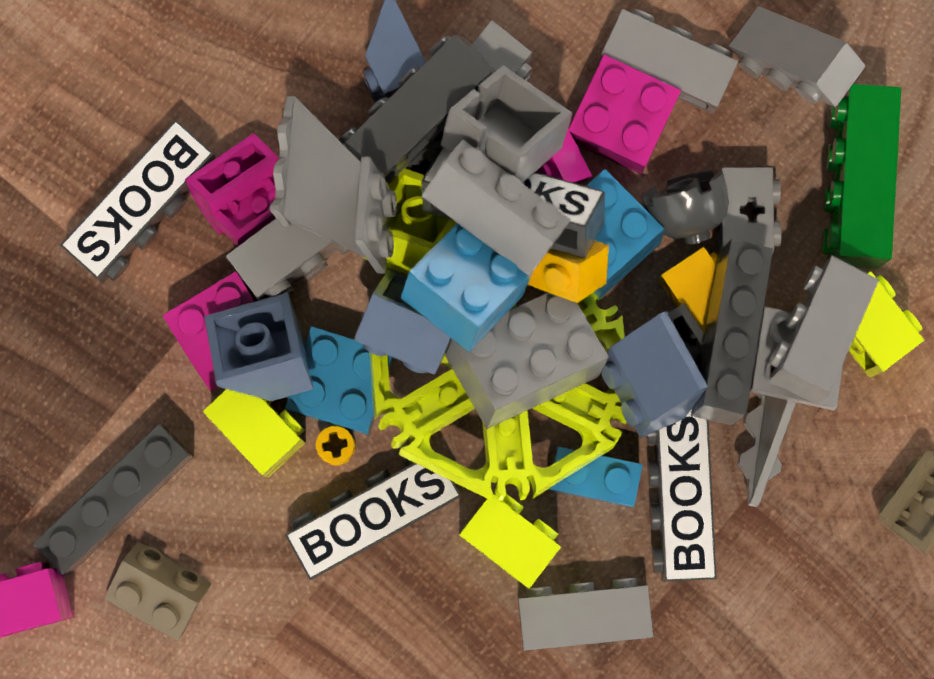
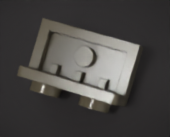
M929 449L922 457L918 456L910 463L905 472L906 479L897 491H891L884 498L879 509L881 513L878 516L885 529L925 556H928L934 548V453Z
M138 542L122 560L104 599L179 641L200 601L208 592L211 583L200 577L196 571L184 568L163 556L159 550Z

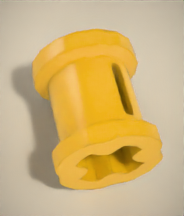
M330 426L319 433L316 439V451L323 461L333 466H341L348 463L351 456L355 453L356 443L353 436L345 428ZM337 434L341 441L348 442V447L341 449V456L335 458L331 451L324 450V445L331 443V436Z

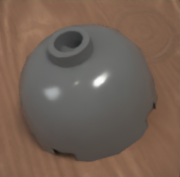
M712 170L679 176L667 180L668 186L665 188L666 190L660 193L657 192L656 186L642 193L641 198L644 208L665 228L663 235L672 239L685 238L686 244H696L711 237L709 230L722 223L727 215L729 205L728 189L722 170H719L715 176Z

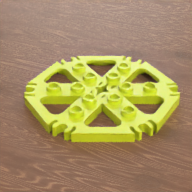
M592 293L577 304L607 353L611 346L625 337L623 317L621 315L617 320L609 322L614 318L619 308L614 305L607 310L600 309L596 302L601 299ZM369 352L374 420L378 416L385 414L381 418L378 428L384 430L388 426L394 425L401 430V434L392 439V448H400L409 440L412 443L401 448L398 455L489 500L493 496L491 482L496 484L494 492L498 501H503L506 495L505 485L507 484L515 485L519 490L520 500H525L531 483L533 498L614 448L622 432L613 428L610 420H618L623 424L627 423L622 413V403L614 389L609 388L606 392H602L585 383L532 408L576 430L582 437L580 448L547 468H540L534 465L527 410L489 429H486L482 422L486 463L481 469L471 470L438 454L429 444L431 435L475 409L445 355L441 364L451 368L449 371L407 396L399 398L390 389L388 356H378Z

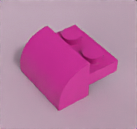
M254 133L185 179L195 203L210 225L219 235L224 232L237 247L276 219L270 211V205L274 201L276 194L273 171L274 164L279 158Z

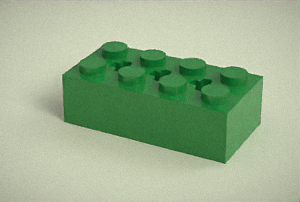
M852 84L836 107L830 105L828 126L835 129V139L833 145H828L826 170H833L831 187L826 186L824 193V212H830V224L828 229H823L821 239V253L828 254V259L834 256L853 267L878 269L892 259L902 87Z

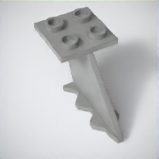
M287 96L283 119L278 124L277 130L280 154L279 159L274 164L273 175L276 194L274 201L270 205V211L282 227H290L291 223L298 225L366 258L376 273H386L387 258L392 257L394 250L393 235L389 231L390 217H395L397 212L395 191H391L386 183L384 174L379 172L370 157H361L360 162L295 96Z
M764 307L750 388V392L756 393L759 397V406L746 414L743 425L754 439L753 447L741 454L737 462L738 467L747 478L748 505L753 507L759 505L765 492L767 481L781 472L782 464L776 456L784 434L787 431L796 402L833 411L836 410L843 368L842 364L830 394L817 405L770 382L769 379L775 366L769 364L771 356L781 340L787 341L792 329L786 326L791 314L790 312Z

